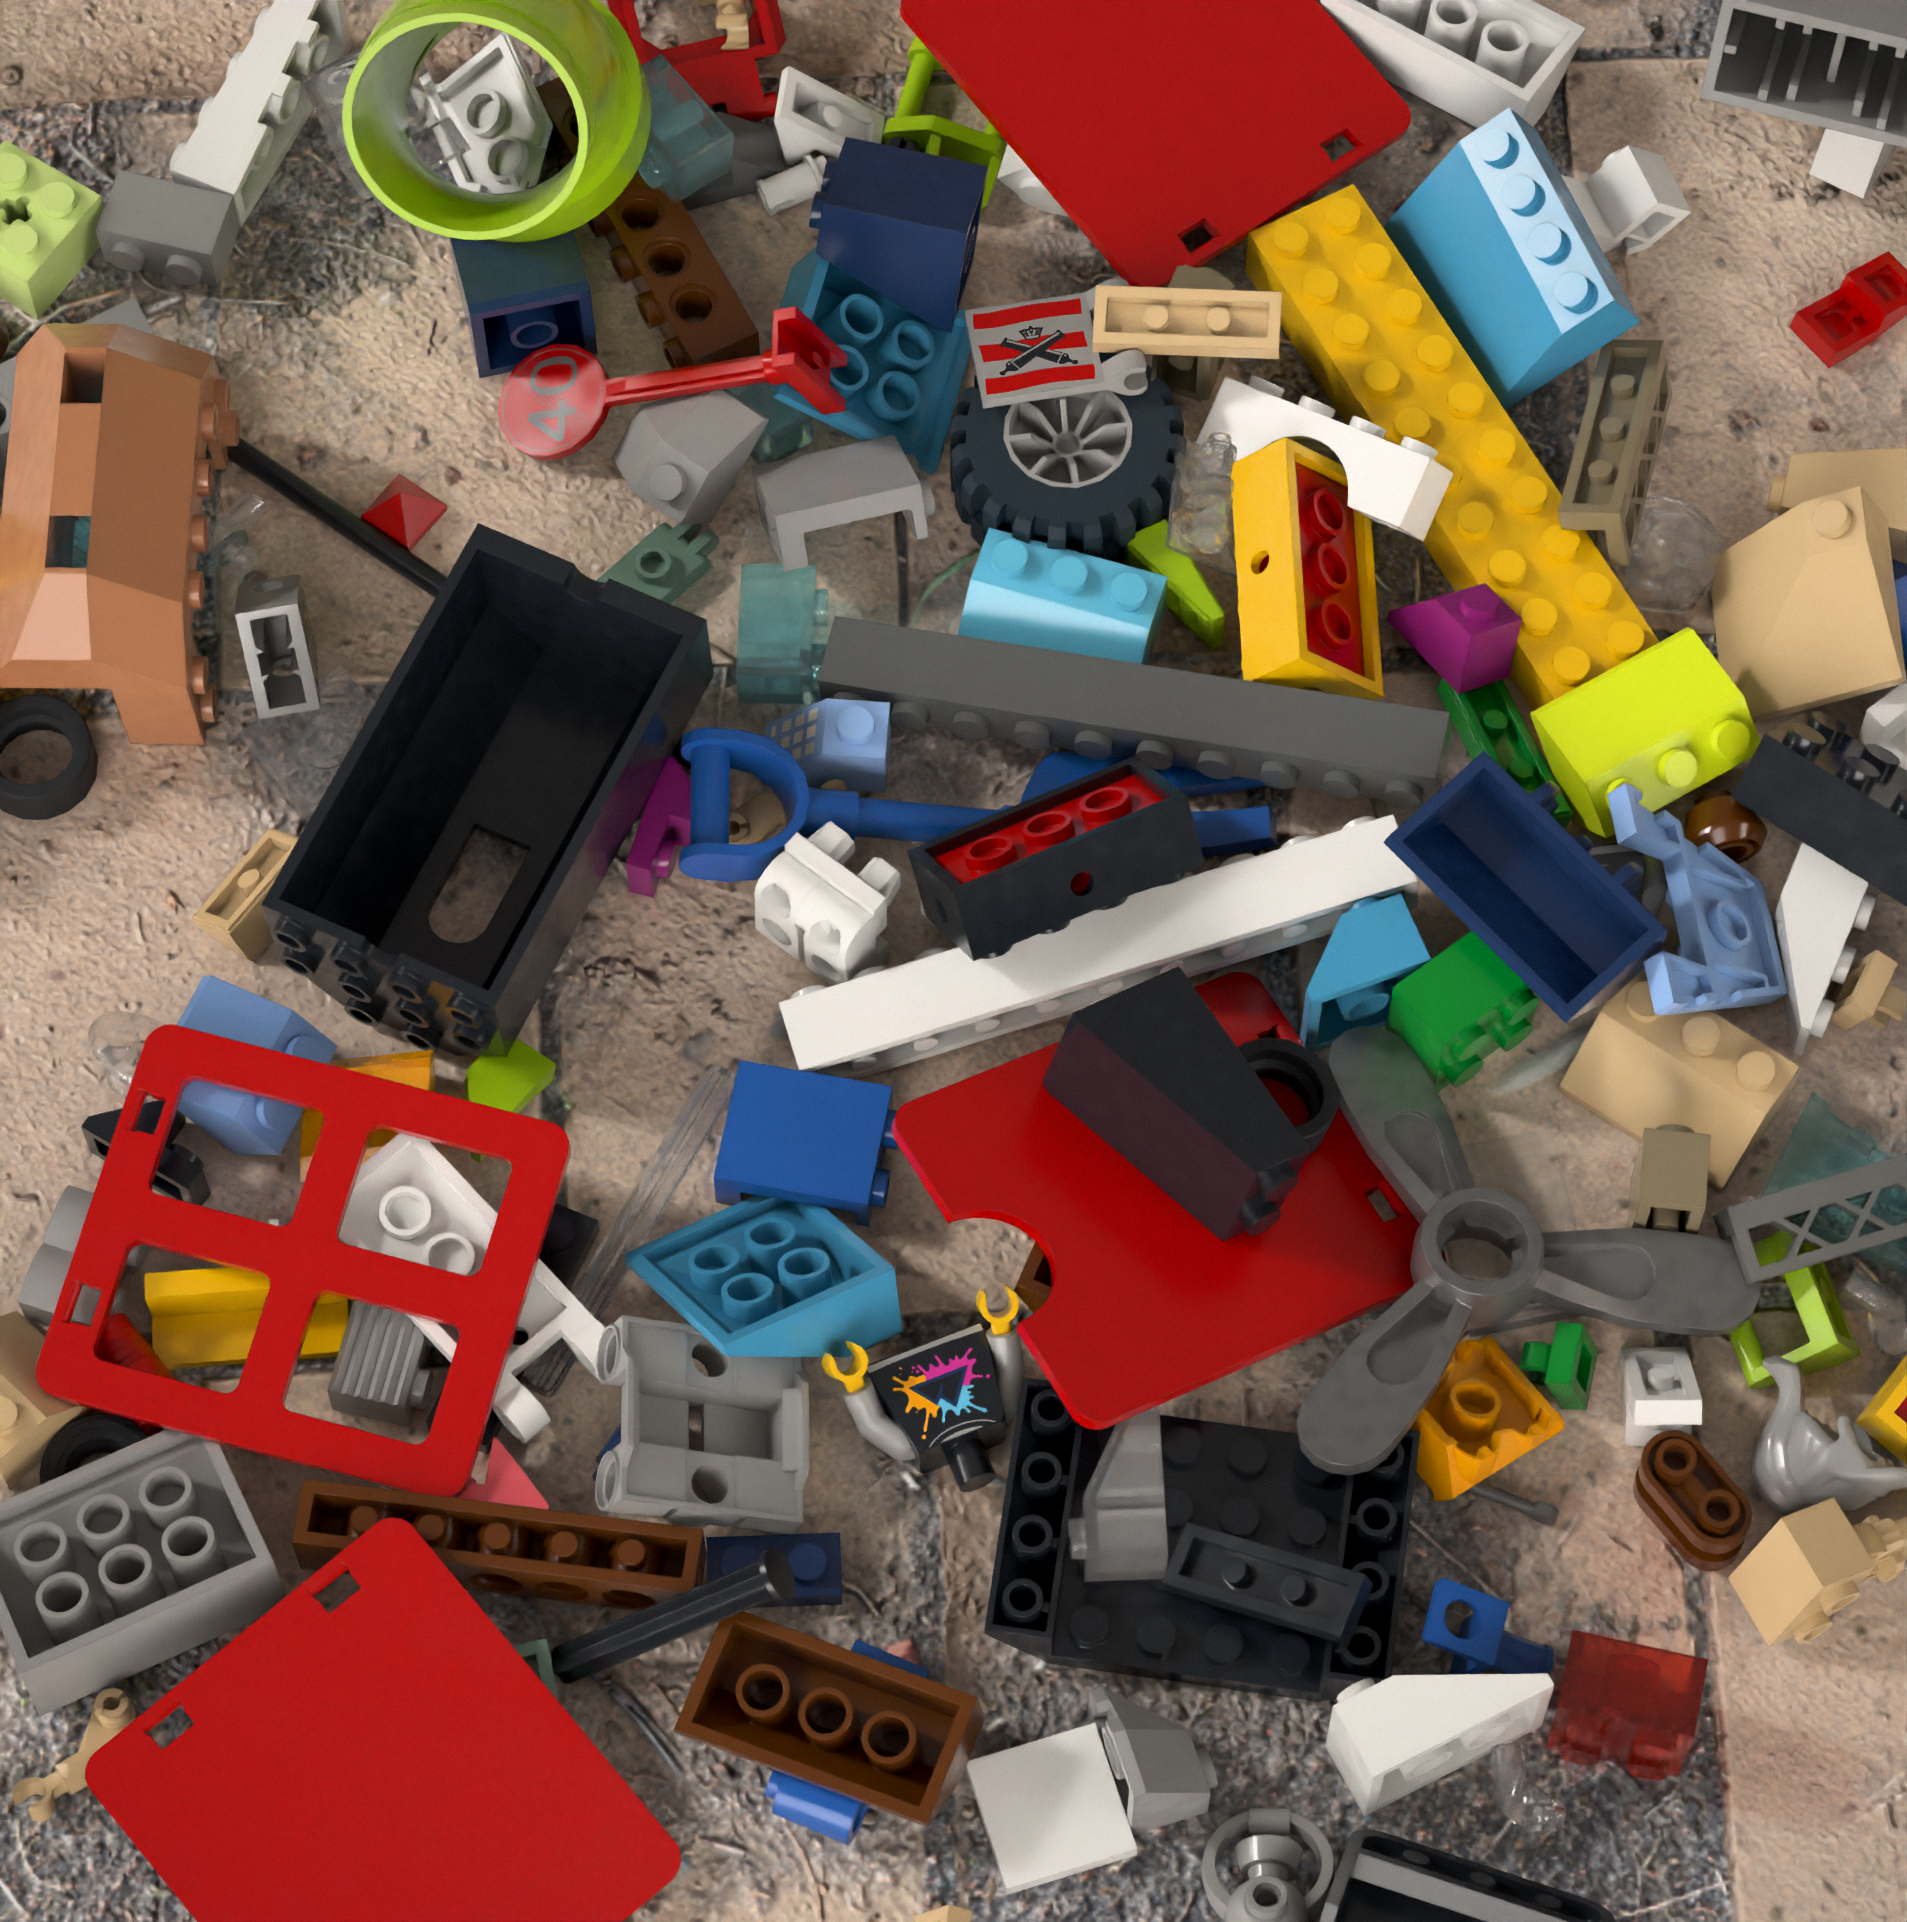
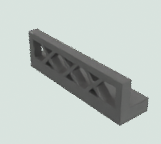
M1907 1153L1733 1205L1713 1215L1719 1237L1723 1240L1732 1238L1747 1285L1907 1237V1220L1905 1223L1893 1226L1870 1213L1880 1192L1896 1188L1907 1194ZM1866 1197L1861 1208L1850 1203L1851 1201ZM1836 1207L1854 1217L1855 1220L1845 1240L1832 1245L1808 1232L1818 1211ZM1804 1216L1800 1226L1788 1221ZM1864 1223L1879 1230L1858 1237ZM1773 1225L1794 1237L1783 1260L1760 1267L1749 1232ZM1802 1242L1817 1249L1796 1256Z

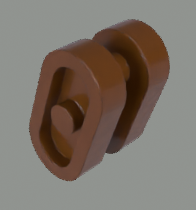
M1672 1430L1661 1432L1652 1437L1643 1449L1633 1481V1494L1637 1504L1688 1564L1704 1571H1717L1728 1567L1738 1557L1751 1524L1752 1509L1749 1500L1704 1446L1692 1435Z

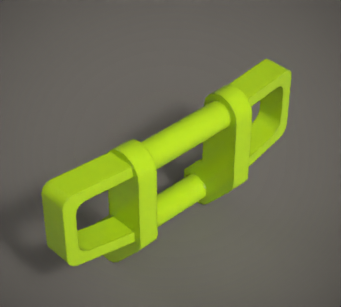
M916 36L912 39L907 57L911 65L896 113L893 118L887 120L882 141L886 144L893 137L903 136L906 142L910 139L916 141L920 150L925 151L926 154L938 156L940 153L960 161L988 166L981 218L989 202L1007 143L989 121L983 133L939 116L920 115L933 70L945 69Z

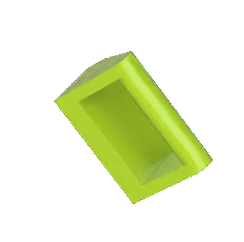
M1781 1230L1754 1243L1753 1247L1760 1267L1783 1260L1794 1237ZM1802 1242L1796 1256L1817 1249ZM1825 1263L1784 1274L1810 1343L1781 1357L1798 1364L1803 1373L1807 1375L1838 1366L1861 1355ZM1749 1318L1748 1321L1728 1335L1749 1388L1756 1390L1777 1383L1774 1377L1764 1369L1763 1360L1766 1358Z

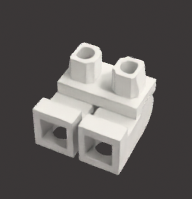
M830 821L808 839H805L796 832L785 844V851L780 853L768 865L759 878L755 887L754 898L755 929L796 960L800 961L805 956V966L827 983L834 986L852 980L862 970L879 966L890 954L889 942L880 937L879 934L887 926V907L900 889L901 882L898 870L882 858L874 857L857 876L842 866L855 852V843L845 831Z

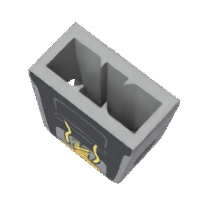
M288 575L239 585L235 617L258 719L321 709L317 650L300 575ZM291 663V671L295 673L290 676L279 677L272 672L281 664Z

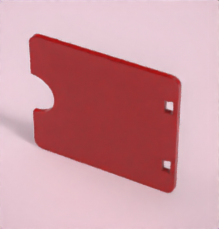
M901 0L899 10L904 22L1121 278L1128 282L1129 286L1168 288L1177 266H1184L1185 264L1194 268L1201 267L1248 237L1249 232L1270 223L1400 140L1406 134L1411 122V112L1405 101L1317 0ZM1344 135L1355 148L1332 162L1323 147ZM1202 225L1214 238L1190 253L1180 238Z
M1231 972L1194 987L1237 1048L1244 1042L1264 1038L1272 1033L1277 1039L1290 1040L1304 1047L1302 1041L1264 985L1253 975L1245 972ZM1060 1041L909 1101L898 1109L892 1123V1135L948 1224L971 1218L1002 1221L1025 1232L1043 1250L1051 1269L1052 1284L1050 1295L1040 1309L1019 1322L1016 1330L1072 1418L1078 1424L1088 1429L1102 1430L1397 1301L1414 1286L1410 1271V1261L1415 1234L1420 1224L1369 1158L1340 1107H1338L1319 1148L1305 1159L1298 1173L1299 1182L1287 1194L1280 1207L1282 1215L1277 1222L1257 1235L1251 1236L1245 1231L1224 1242L1048 1093L1042 1081ZM1260 1078L1294 1126L1307 1122L1309 1112L1302 1098L1289 1086L1274 1079ZM1379 1189L1397 1217L1384 1222L1367 1196ZM1442 1251V1259L1446 1262L1445 1253Z
M386 1518L374 1524L99 1748L89 1758L85 1768V1779L91 1792L197 1922H624L676 1877L681 1864L680 1850L675 1841L409 1522L400 1518ZM348 1570L360 1589L331 1613H328L322 1604L313 1597ZM182 1705L184 1712L194 1725L162 1750L147 1733Z

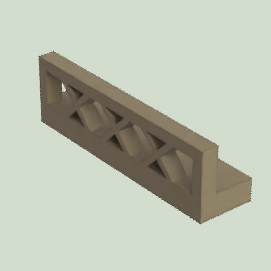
M1613 339L1601 347L1558 510L1561 529L1603 530L1605 532L1611 566H1629L1672 397L1664 340Z

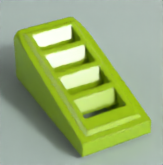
M1164 519L1150 527L1135 532V538L1124 548L1123 564L1167 576L1166 608L1211 650L1223 645L1225 612L1171 522H1167Z

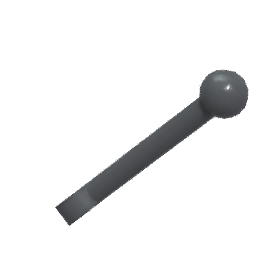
M1479 1482L1467 1490L1529 1514L1533 1520L1544 1525H1555L1559 1515V1510L1548 1503L1541 1501L1534 1503L1483 1482Z

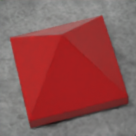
M399 473L361 515V519L408 551H411L447 511V505Z

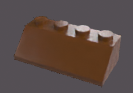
M744 1611L718 1623L674 1731L682 1736L929 1827L961 1781L986 1717L976 1696Z

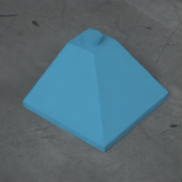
M816 246L792 266L780 309L796 306L847 354V366L830 369V386L846 400V411L823 415L789 383L773 386V398L862 442L895 435L905 455L914 454L919 470L932 475L937 471L971 352L964 310L959 308L952 333L939 331L817 255Z
M755 1195L624 1254L626 1265L725 1356L823 1357L824 1353H828L832 1357H849L852 1353L847 1348L845 1341L855 1343L864 1350H867L875 1344L903 1332L895 1268L824 1206Z

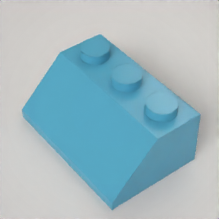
M989 527L970 578L958 635L1147 665L1165 615L1168 577L1069 549L1047 548V543L1033 539L1027 544L1012 538L1011 533Z

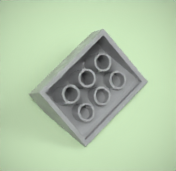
M166 1429L0 1502V1627L39 1716L45 1715L255 1621L287 1596L273 1559L219 1443Z

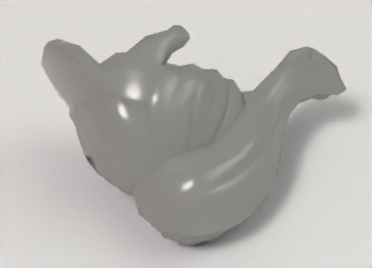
M1777 1355L1763 1360L1764 1369L1774 1377L1779 1387V1396L1773 1414L1757 1438L1752 1454L1751 1474L1757 1493L1770 1509L1782 1516H1787L1834 1497L1842 1511L1845 1512L1860 1509L1879 1496L1885 1497L1890 1491L1907 1488V1468L1894 1467L1893 1461H1886L1879 1453L1874 1452L1868 1434L1854 1422L1851 1428L1850 1417L1846 1415L1839 1417L1837 1421L1839 1433H1836L1830 1426L1822 1424L1818 1418L1809 1415L1808 1411L1805 1410V1374L1798 1364Z

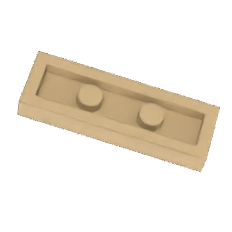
M1096 285L1092 337L1093 352L1121 353L1126 350L1138 349L1143 354L1279 359L1282 292Z

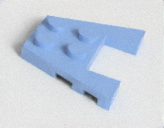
M1624 783L1608 793L1607 797L1617 843L1662 861L1668 885L1665 898L1668 907L1675 916L1679 934L1678 956L1661 951L1643 962L1654 1013L1662 1016L1767 1005L1788 994L1763 882L1709 842L1699 847L1694 845L1684 837L1681 821L1665 809L1654 815L1638 803L1642 800L1643 793L1633 785Z

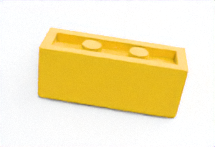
M231 1267L144 1273L145 1300L152 1316V1349L168 1369L245 1364L270 1289V1280L267 1277ZM327 1294L317 1301L298 1360L338 1357L350 1316L348 1298Z

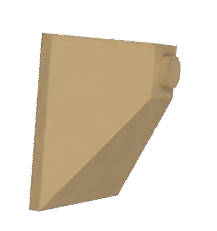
M1861 486L1801 502L1708 561L1718 662L1743 694L1754 723L1907 683L1887 517Z

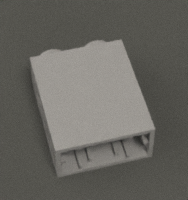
M1723 0L1699 98L1907 148V0Z

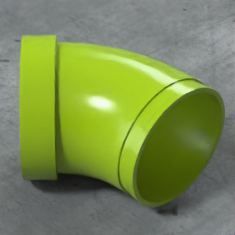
M395 0L377 21L360 52L346 86L342 109L343 132L350 158L366 186L387 208L411 224L438 235L463 240L490 239L502 242H529L552 238L578 228L598 216L623 192L638 169L647 147L652 118L650 90L642 64L618 19L599 0ZM464 22L498 29L526 43L552 66L568 90L578 122V152L559 173L539 185L503 194L471 191L446 181L424 163L413 145L408 129L406 102L415 75L425 58L440 40Z

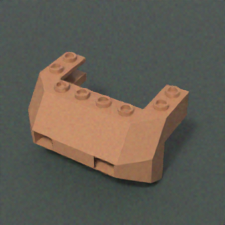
M43 323L17 353L0 520V688L111 689L130 744L205 745L207 722H216L217 686L216 684H209L207 656L198 655L191 632L193 609H203L205 600L203 571H197L198 553H207L209 548V520L207 515H201L202 498L211 497L213 494L214 469L227 470V446H238L240 419L238 410H231L229 379L220 378L214 355L123 324ZM207 445L212 459H206ZM78 516H91L86 568H71L75 521H79Z

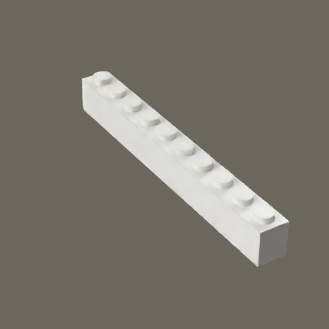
M1394 815L1379 819L1373 816L1360 817L1348 822L1340 831L1317 838L1313 835L1298 836L1285 842L1278 850L1258 856L1253 854L1236 855L1225 860L1219 868L1196 875L1185 872L1184 876L1174 883L1129 895L1123 904L1107 910L1096 909L1070 920L1066 928L1052 934L1032 936L1014 944L1010 951L996 958H980L973 961L959 947L951 950L939 947L926 950L917 955L914 961L888 969L884 966L867 968L857 973L852 980L831 987L813 985L800 989L792 995L791 999L778 1002L798 1069L853 1080L860 1079L1071 1014L1178 966L1186 977L1189 978L1332 934L1340 915L1346 913L1356 902L1368 897L1378 896L1383 900L1401 893L1408 910L1417 908L1418 887L1415 873L1383 843L1398 828Z

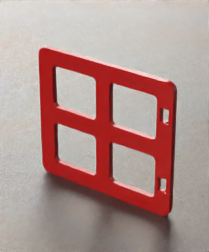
M168 1024L160 1026L153 1030L145 1040L36 1364L35 1374L37 1382L50 1397L392 1490L458 1498L466 1490L470 1481L570 1160V1141L560 1126L545 1120L179 1025ZM202 1081L317 1111L324 1115L323 1126L293 1218L288 1224L276 1226L158 1195L152 1191L153 1180L183 1090L188 1083ZM146 1095L165 1102L154 1135L135 1131ZM385 1129L501 1159L512 1165V1171L481 1269L476 1274L465 1276L351 1246L339 1240V1232L369 1139L375 1131ZM135 1246H152L261 1275L270 1280V1289L239 1384L234 1391L221 1393L98 1359L97 1349L129 1253ZM83 1285L91 1290L101 1292L90 1327L78 1323H70ZM332 1294L446 1324L459 1330V1340L429 1435L424 1442L411 1444L286 1409V1396L316 1303L322 1296Z

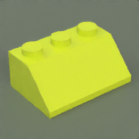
M1688 627L1530 713L1554 778L1573 813L1572 823L1605 838L1615 834L1607 794L1624 783L1633 785L1643 793L1642 800L1638 803L1653 813L1752 758L1761 742L1743 694L1696 632Z

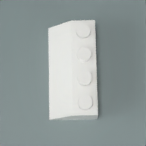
M1533 0L1320 1V5L1385 80L1476 128L1481 127L1509 107L1533 127L1546 111L1584 37L1586 29Z

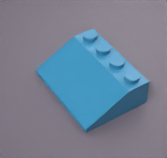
M1510 107L1461 139L1383 226L1385 232L1504 410H1507L1641 322L1537 130Z

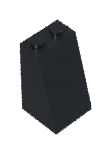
M1179 966L1073 1012L1042 1081L1043 1086L1051 1096L1223 1242L1245 1231L1251 1236L1257 1235L1277 1222L1282 1215L1280 1207L1287 1194L1298 1184L1300 1179L1298 1173L1311 1150Z

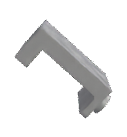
M895 435L751 466L761 523L785 572L809 566L803 534L805 532L901 511L916 540L929 537L926 516L935 514L932 490L928 479H921L915 455H905Z

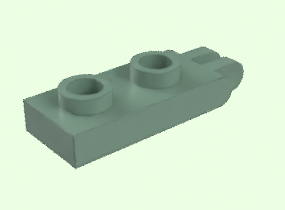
M664 522L596 581L607 582L610 578L671 604L706 573L711 564L707 556L714 551L720 539L708 529L689 543L700 532L702 523L677 524L672 528L668 523Z

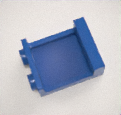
M740 1060L713 1177L716 1203L735 1205L743 1201L744 1193L851 1211L855 1213L856 1225L869 1227L873 1207L884 1209L887 1201L891 1170L881 1169L885 1149L896 1150L898 1147L892 1135V1123L898 1111L893 1110L892 1086Z

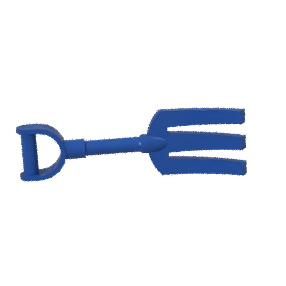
M699 728L685 733L681 738V756L691 762L690 845L684 847L679 852V870L687 876L702 880L723 882L756 880L761 877L768 865L780 853L785 851V844L796 832L804 838H809L830 821L845 831L853 841L855 837L926 843L1008 809L1012 805H1004L1001 809L995 810L859 797L857 791L808 787L806 775L792 754L769 737L737 729ZM1051 752L1032 774L1018 804L1125 759L1109 756L1107 759L1095 760L1086 758L1078 753ZM1174 766L1162 770L1154 769L1187 797L1267 786L1261 780L1236 776L1229 779H1214L1203 775L1198 770ZM730 768L751 773L772 788L783 805L787 824L780 834L763 843L729 844ZM1270 806L1191 812L1203 858L1277 846L1276 815ZM1153 885V886L1148 887V888H1146V889H1143V890H1141V891H1144V890H1147V889H1150V888H1154V887H1157V886Z

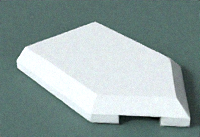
M502 32L420 100L457 185L471 191L488 194L512 193L537 185L553 127L512 36Z

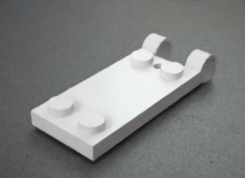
M399 1133L361 1165L339 1232V1240L351 1246L465 1276H472L481 1269L498 1214L430 1141ZM538 1259L516 1330L524 1331L529 1337L523 1345L512 1344L492 1407L506 1428L524 1444L548 1425L551 1419L539 1401L515 1377L560 1338H563L580 1363L593 1376L598 1378L596 1368L599 1341L605 1330V1327L592 1316L540 1259ZM406 1314L451 1363L459 1340V1330L453 1326Z

